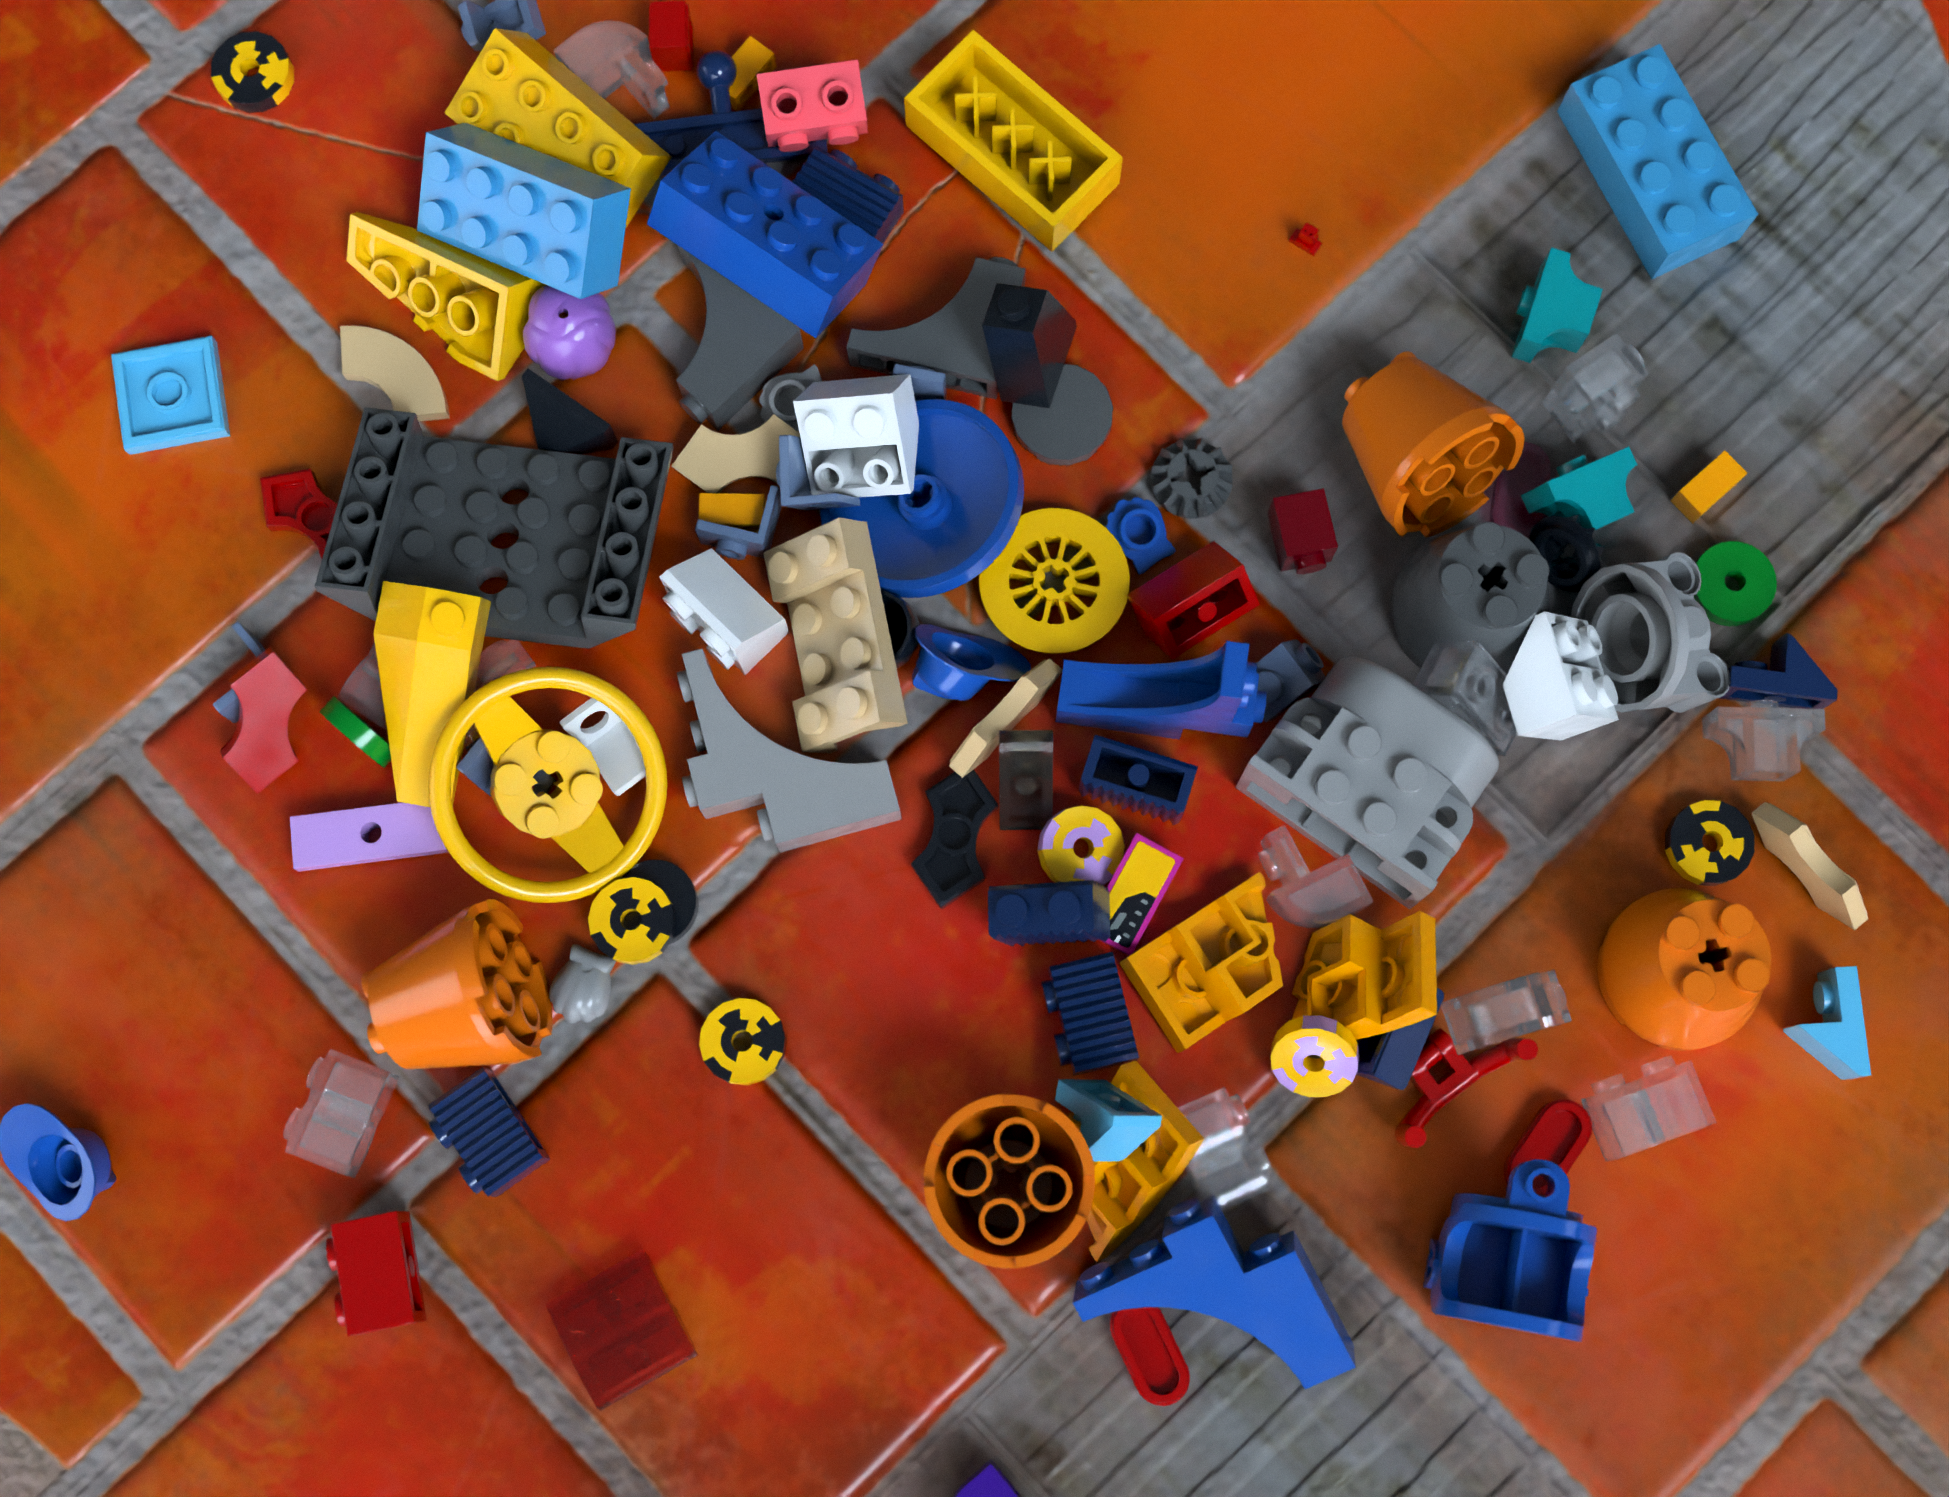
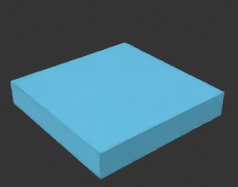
M213 336L111 354L123 449L129 455L230 436L218 344Z

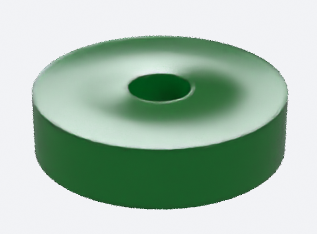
M1739 541L1721 542L1707 549L1695 561L1701 573L1702 582L1700 590L1694 595V599L1704 608L1709 621L1722 626L1747 624L1761 615L1770 606L1775 597L1777 589L1775 570L1766 555L1750 544ZM1725 577L1736 579L1739 584V591L1730 590L1725 584Z
M333 696L319 711L340 732L383 768L391 761L389 742L337 697Z

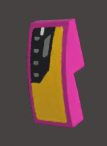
M1136 833L1107 886L1110 898V937L1106 942L1100 941L1130 956L1134 952L1184 858Z

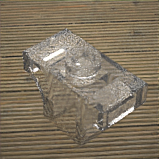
M1775 700L1750 701L1746 703V707H1716L1702 718L1703 739L1715 741L1724 748L1730 760L1731 780L1785 781L1801 771L1800 749L1802 743L1826 730L1825 709L1779 708V702Z

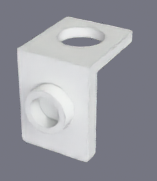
M590 698L559 722L569 735L575 737L591 751L600 774L616 796H620L646 776L643 757L631 731L620 717L601 702ZM597 711H605V715L599 723L589 728H580L581 723L587 716Z

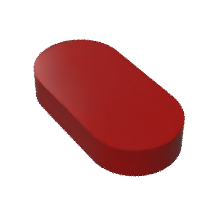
M1567 1099L1555 1100L1542 1106L1506 1158L1504 1178L1507 1185L1512 1170L1520 1163L1529 1160L1542 1159L1553 1162L1567 1175L1590 1140L1592 1122L1588 1112L1577 1102ZM1537 1175L1532 1183L1534 1192L1542 1197L1548 1187L1546 1180L1542 1176Z
M1159 1307L1133 1308L1112 1312L1109 1321L1110 1333L1138 1393L1146 1401L1157 1406H1168L1178 1402L1188 1390L1190 1373Z

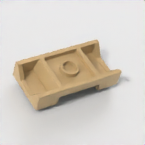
M839 517L763 552L773 602L787 603L805 696L792 701L802 752L833 753L838 751L836 743L865 731L900 727L908 724L867 522Z

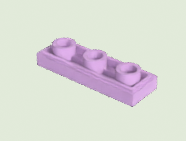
M402 802L290 817L293 869L298 872L449 853L437 832L430 807ZM375 828H381L382 834L380 839L374 843H369L370 832Z

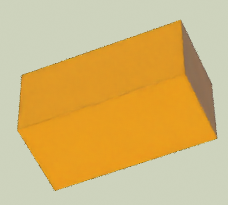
M751 36L732 56L736 64L737 75L734 83L729 87L731 107L736 111H740L758 90L757 74L773 72L777 67L775 54Z
M1724 450L1670 501L1693 524L1748 473Z
M700 493L699 520L758 533L766 505L765 495Z

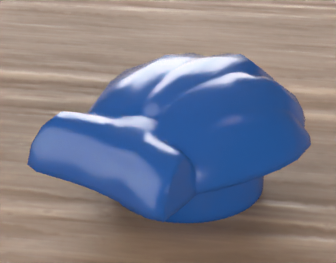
M1134 497L1131 501L1119 500L1115 511L1109 513L1106 528L1119 542L1125 556L1132 560L1138 574H1143L1156 562L1176 552V549L1167 539L1162 515L1152 501L1143 500L1139 497Z

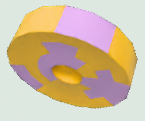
M1080 805L1061 810L1046 822L1039 835L1037 851L1041 867L1053 882L1094 880V882L1104 885L1112 879L1124 856L1125 844L1121 829L1110 815L1098 808ZM1079 838L1085 840L1089 847L1088 854L1084 858H1080L1074 853V843Z
M1308 1015L1292 1019L1277 1031L1272 1042L1270 1055L1272 1071L1279 1083L1293 1093L1306 1097H1328L1340 1093L1353 1082L1358 1071V1042L1351 1031L1337 1020L1321 1015ZM1309 1055H1318L1321 1058L1314 1059L1309 1057Z

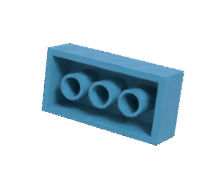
M1661 44L1571 83L1557 113L1651 280L1731 244L1743 236L1757 217L1758 212Z
M457 124L426 132L417 231L569 295L583 299L618 286L631 188L471 124Z

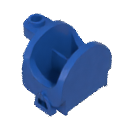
M1542 1159L1520 1163L1510 1173L1506 1198L1471 1193H1456L1454 1195L1450 1216L1444 1222L1439 1240L1430 1239L1423 1287L1431 1289L1430 1306L1434 1314L1582 1342L1585 1300L1588 1297L1589 1289H1587L1594 1256L1597 1229L1594 1226L1584 1224L1583 1215L1567 1210L1570 1184L1567 1175L1558 1165ZM1537 1175L1542 1176L1548 1186L1546 1193L1542 1197L1537 1195L1532 1187L1533 1180Z

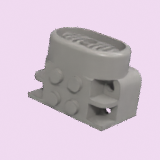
M1345 656L1336 661L1311 698L1296 701L1288 709L1258 753L1254 754L1235 788L1410 910L1434 890L1439 883L1436 881L1451 858L1461 848L1462 842L1469 834L1473 825V811L1471 808L1497 772L1499 760L1491 744L1474 727L1413 684L1371 660L1357 656Z

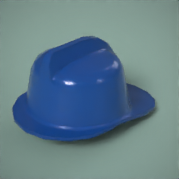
M920 624L914 630L915 638L921 645L912 674V683L916 688L941 698L959 701L969 700L976 693L980 692L990 679L1017 682L1021 676L1031 670V664L1024 655L997 640L952 632L931 624Z
M31 1103L14 1106L3 1116L0 1124V1151L4 1163L53 1217L63 1221L79 1219L90 1209L94 1197L100 1192L111 1188L117 1180L116 1175L111 1170L109 1150L104 1140L95 1132L83 1128H69L45 1107Z

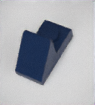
M1786 633L1772 644L1769 670H1767V664L1757 661H1739L1735 663V666L1729 667L1730 688L1726 695L1719 698L1819 712L1837 700L1838 689L1791 634Z

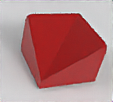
M685 1L652 2L649 5V49L655 70L692 71V67H694V26L689 6Z

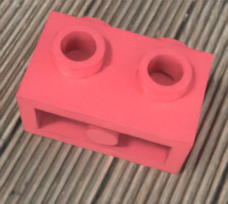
M858 60L757 74L768 147L778 146L779 151L793 152L807 148L810 141L828 139L830 144L842 145L857 141L859 134L868 133Z

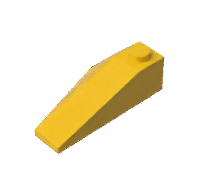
M359 212L350 214L347 262L388 299L396 297L415 314L413 322L424 332L432 329L449 345L446 352L457 362L496 381L504 379L524 349L523 330L528 322L530 300L538 289L546 285L421 233L415 228Z
M383 581L373 634L398 802L430 807L428 790L429 769L438 738L453 713L475 691L491 601L430 587ZM466 735L458 748L451 773L452 804L454 803L459 770L456 767L462 760Z

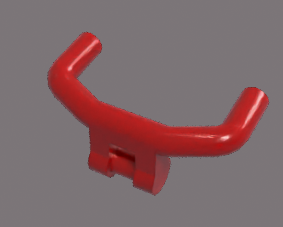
M1442 1028L1437 1029L1427 1037L1428 1043L1424 1045L1410 1077V1081L1422 1097L1397 1125L1394 1132L1397 1142L1407 1147H1422L1427 1138L1423 1128L1439 1110L1480 1078L1515 1060L1534 1059L1538 1054L1536 1042L1528 1038H1512L1467 1061L1452 1038ZM1442 1060L1450 1072L1436 1082L1428 1070Z

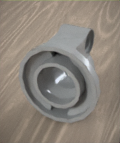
M1675 552L1658 561L1624 563L1601 568L1583 584L1572 606L1571 617L1587 620L1589 625L1596 629L1600 637L1603 650L1599 658L1604 674L1611 678L1617 690L1618 704L1614 706L1618 712L1666 707L1674 712L1682 713L1720 698L1729 691V670L1719 656L1710 653V621L1704 608L1694 599V595L1698 593L1701 587V573L1697 564L1685 553Z

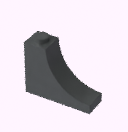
M678 246L683 263L694 274L705 292L707 308L706 324L699 348L685 371L676 379L682 395L679 403L697 423L701 424L706 419L719 431L769 380L775 377L804 349L800 329L795 324Z
M976 257L973 268L960 291L948 304L932 316L907 327L893 330L866 331L852 328L847 344L849 366L888 375L893 374L895 364L909 367L924 366L936 372L944 373L946 375V388L997 400L998 388L982 323L996 284L1001 283L1025 287L1026 269L1018 267L1015 262L1002 257H991L989 260Z

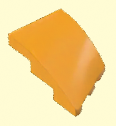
M1261 872L1248 878L1119 962L1177 1053L1186 1050L1223 1023L1245 1013L1283 987L1279 960L1276 958L1273 949L1275 943L1272 922L1267 923L1262 896V890L1266 887Z
M1418 911L1388 927L1379 929L1349 914L1312 933L1304 956V966L1297 976L1292 994L1299 999L1292 1019L1308 1015H1321L1331 1018L1348 1028L1357 1040L1397 1030L1437 1015L1435 918Z
M1136 1060L1121 1065L1111 1084L1162 1115L1160 1127L1125 1159L1121 1161H1093L1095 1190L1087 1223L1095 1240V1243L1089 1247V1250L1096 1262L1107 1258L1139 1226L1176 1182L1204 1141L1203 1136ZM1073 1112L1069 1113L1068 1118L1080 1131L1081 1122L1074 1119Z

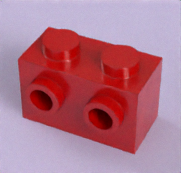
M1212 541L1127 594L1144 634L1172 660L1260 605L1244 565L1215 541Z
M392 1211L330 1224L332 1237L326 1241V1254L331 1270L338 1271L341 1293L335 1295L334 1306L339 1325L341 1327L346 1326L347 1337L427 1321L410 1211Z

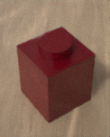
M1324 488L1273 498L1267 515L1280 571L1295 569L1297 574H1310L1326 568V563L1332 561L1338 544Z

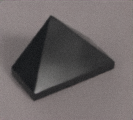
M527 369L522 375L538 450L582 455L612 450L618 443L609 423L530 369Z

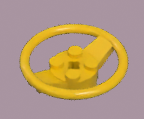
M552 666L534 667L515 671L489 682L467 698L453 713L440 734L432 755L428 782L429 803L437 832L444 846L460 867L476 881L501 895L533 903L566 902L594 894L613 881L620 879L644 855L652 843L663 817L667 798V769L664 753L653 726L643 711L623 691L611 683L584 671ZM543 688L575 691L601 702L626 724L634 736L643 757L646 772V796L639 822L624 846L598 803L603 793V786L600 781V770L591 751L575 737L552 729L543 730L510 696L524 691ZM473 724L494 763L490 774V795L499 813L520 831L543 839L551 837L588 872L587 874L573 879L553 882L526 880L496 868L479 855L470 845L454 813L451 799V773L458 748ZM539 770L547 774L556 772L558 776V781L554 783L557 787L550 795L543 791L535 795L532 790V786L538 783L533 776Z

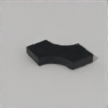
M974 769L963 778L956 772H953L925 791L934 813V828L929 844L911 863V867L941 910L985 881L984 874L976 858V842L984 822L998 809L999 805Z

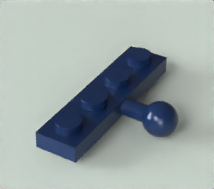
M712 50L705 53L697 64L698 79L705 88L709 89L711 115L634 124L671 156L660 176H665L715 130L763 163L805 159L812 154L813 148L816 146L828 152L826 139L810 141L807 148L793 152L779 151L778 146L768 147L762 108L732 112L729 87L736 79L737 68L732 57L720 50Z

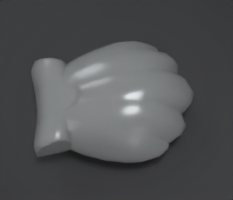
M814 364L803 373L784 374L769 380L764 385L763 392L759 397V402L762 405L761 418L767 421L775 414L796 431H799L793 401L813 382H822L818 367Z
M573 944L569 961L560 969L550 986L549 999L553 1003L554 1011L558 1014H563L569 1024L580 1020L588 1023L596 1017L602 1016L609 1005L611 996L610 972L616 961L607 955L595 953L578 944Z

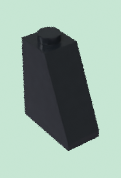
M997 283L982 327L1000 400L1050 408L1077 328L1076 320L1048 290Z

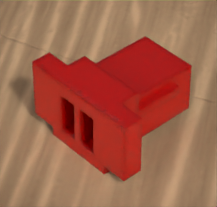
M1307 222L1302 229L1296 228L1289 239V242L1312 256H1315L1322 246V242L1318 240L1319 229Z

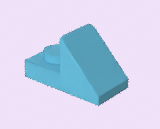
M1857 966L1834 967L1817 973L1818 982H1815L1813 987V1001L1816 1011L1822 1014L1823 1023L1798 1024L1783 1028V1032L1841 1080L1871 1076Z
M1058 1079L1055 1101L1072 1111L1074 1119L1081 1122L1080 1132L1086 1140L1093 1161H1121L1125 1159L1161 1125L1162 1115L1106 1080Z

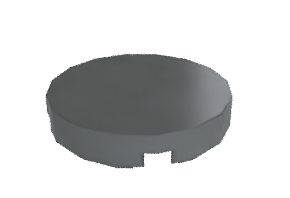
M1064 364L1050 408L1013 403L1011 424L1017 441L1025 450L1027 449L1031 454L1037 456L1038 460L1051 465L1069 466L1089 459L1106 441L1112 426L1113 404L1106 386L1094 373L1077 365Z

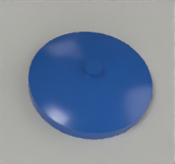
M940 399L915 401L919 420L914 490L911 494L857 497L860 498V506L820 509L822 525L839 517L867 522L880 589L902 598H921L945 593L975 578L1001 554L1011 539L1020 519L1024 500V478L1019 458L1003 431L993 420L977 409L963 403Z

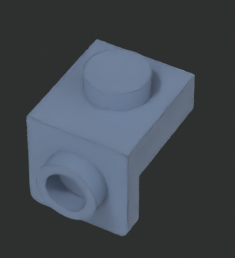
M464 0L458 4L463 21L461 26L462 34L466 42L474 50L481 52L495 28L525 32L535 40L546 34L536 0H495L485 7H481L470 0Z
M1297 639L1280 643L1257 662L1256 673L1259 674L1258 690L1267 692L1263 718L1265 723L1275 719L1311 689L1317 688L1326 677L1321 671L1324 665L1320 656L1307 643L1301 644Z

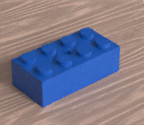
M716 130L660 181L647 225L814 338H817L866 286L883 247L882 242Z

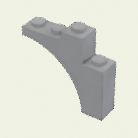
M703 649L682 654L686 670L677 672L680 689L685 703L694 700L698 720L690 721L692 736L698 752L707 750L705 755L687 759L691 775L682 777V782L690 808L699 805V809L705 819L765 803L766 808L757 810L761 831L765 841L775 840L780 853L902 820L887 760L857 764L836 763L814 759L793 752L773 742L745 721L727 701L716 684Z

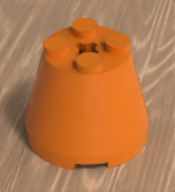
M1410 351L1397 355L1388 366L1379 370L1372 377L1357 379L1348 387L1344 395L1348 405L1343 414V430L1384 518L1402 537L1407 532L1420 531L1426 538L1434 536L1469 517L1489 500L1484 491L1493 483L1503 468L1506 470L1515 468L1523 451V430L1504 409L1423 360L1418 359Z
M1685 888L1665 889L1641 897L1625 907L1616 917L1605 936L1603 945L1599 948L1597 961L1598 980L1608 1008L1621 1025L1625 1024L1641 1038L1659 1045V1048L1677 1051L1701 1049L1726 1040L1740 1030L1750 1019L1759 1003L1764 988L1770 980L1771 949L1763 928L1746 906L1733 904L1698 890ZM1713 955L1714 966L1709 963L1701 964V959Z
M488 899L467 906L378 965L375 969L367 971L362 975V988L368 999L372 1022L367 1027V1036L371 1047L377 1054L387 1052L395 1063L409 1070L515 1064L542 1055L540 1050L541 1040L543 1037L552 1035L553 1025L548 983L541 961L532 964L526 947L517 935L522 933L523 924L513 911L495 899Z
M991 1095L971 1102L958 1110L944 1123L936 1134L925 1163L924 1196L928 1211L936 1228L944 1239L961 1254L971 1260L991 1267L1023 1268L1039 1264L1055 1256L1066 1248L1081 1231L1089 1215L1094 1198V1163L1086 1140L1079 1129L1056 1107L1047 1102L1045 1103L1022 1095ZM1005 1169L1009 1174H1014L1018 1171L1022 1175L1024 1180L1018 1185L1021 1193L1018 1198L1012 1199L1007 1193L998 1197L994 1193L993 1188L999 1183L996 1175L999 1170Z

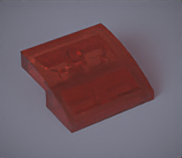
M643 1249L545 1304L575 1369L599 1411L604 1410L698 1355L677 1308L670 1302L649 1255Z

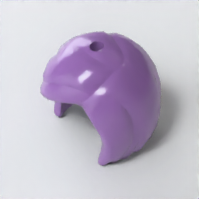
M548 285L538 289L530 300L528 322L523 330L524 347L530 359L538 364L549 376L563 380L592 375L604 367L611 354V350L615 346L616 340L615 322L604 296L597 293L579 299ZM564 312L568 314V317L562 319L559 315Z

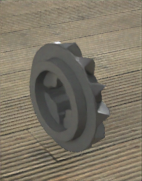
M1202 437L1197 440H1183L1180 438L1167 448H1162L1151 470V487L1155 498L1168 512L1182 518H1202L1216 512L1228 499L1233 485L1232 464L1228 463L1221 447L1215 448L1206 443ZM1186 460H1188L1189 465L1193 466L1195 472H1208L1200 480L1198 496L1195 488H1192L1189 481H1177V478L1184 475Z

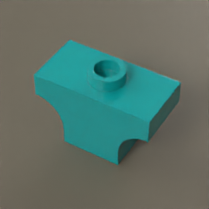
M1551 247L1539 268L1534 287L1530 285L1525 286L1516 310V314L1524 316L1512 352V358L1531 363L1539 351L1551 347L1577 353L1589 335L1603 288L1587 284L1574 274L1570 265L1571 253Z
M1629 446L1591 463L1583 455L1557 467L1556 470L1559 477L1522 494L1521 498L1529 514L1543 513L1549 516L1558 511H1561L1566 517L1579 514L1582 527L1595 528L1597 530L1635 512L1626 492V479L1629 472L1637 466V462Z

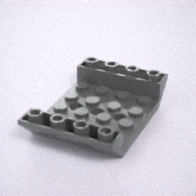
M365 407L315 588L317 592L376 621L383 581L478 596L491 601L485 632L487 637L587 649L636 630L673 454V443L621 437L617 458H605L427 437L422 434L416 413ZM514 489H521L529 493L528 497L519 504H507L502 501L503 496ZM502 533H512L518 536L517 542L509 548L499 549L491 545L492 540ZM493 577H500L508 582L502 591L495 594H487L480 590L481 585Z

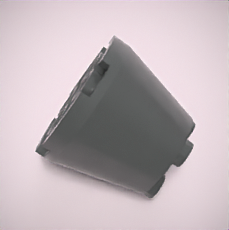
M1484 522L1476 527L1450 532L1428 541L1407 560L1392 590L1390 601H1392V616L1398 634L1397 641L1416 666L1441 681L1461 685L1462 683H1487L1506 678L1535 615L1542 612H1550L1547 578L1549 566L1547 561L1542 557L1536 546L1523 534L1494 522ZM1485 578L1494 584L1489 592L1480 586Z

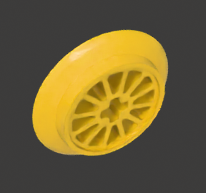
M1044 508L1020 515L1016 529L1006 547L993 563L979 574L981 600L994 625L1002 634L1016 644L1042 653L1059 654L1077 651L1101 639L1112 629L1122 615L1130 589L1127 559L1113 534L1092 517L1064 508ZM1045 543L1060 544L1056 559L1050 558ZM1068 545L1079 550L1069 562L1063 561L1065 549ZM1035 546L1039 547L1044 563H1039L1027 551ZM1084 558H1088L1093 564L1092 567L1078 571L1074 570ZM1021 559L1033 572L1013 567L1017 560ZM1051 571L1055 577H1060L1061 575L1066 577L1063 581V592L1057 593L1054 588H1048L1047 590L1042 588L1045 584V573ZM1096 576L1099 586L1095 587L1077 582ZM1014 579L1031 584L1012 590L1009 586V580ZM1074 593L1095 598V601L1091 607H1087ZM1030 595H1035L1033 599L1022 609L1019 608L1014 601L1016 599H1020ZM1064 602H1068L1081 616L1075 620H1070ZM1045 603L1041 621L1028 616L1038 605ZM1053 605L1058 607L1063 621L1061 624L1048 623Z

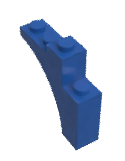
M1226 641L1223 647L1209 655L1171 663L1107 664L1064 660L1055 722L1180 740L1183 729L1248 737L1253 727V722H1263L1267 692L1258 690L1259 674L1256 673L1257 663L1247 661L1249 644Z
M1214 1195L1200 1202L1198 1198H1190L1174 1206L1169 1211V1216L1164 1218L1162 1235L1164 1242L1159 1243L1158 1240L1144 1242L1129 1253V1258L1111 1266L1108 1262L1096 1264L1080 1275L1079 1280L1076 1281L1072 1303L1082 1322L1124 1309L1169 1307L1190 1310L1223 1320L1257 1338L1289 1366L1300 1380L1304 1389L1356 1368L1354 1344L1295 1231L1293 1230L1282 1236L1278 1233L1262 1236L1250 1245L1248 1251L1243 1252Z

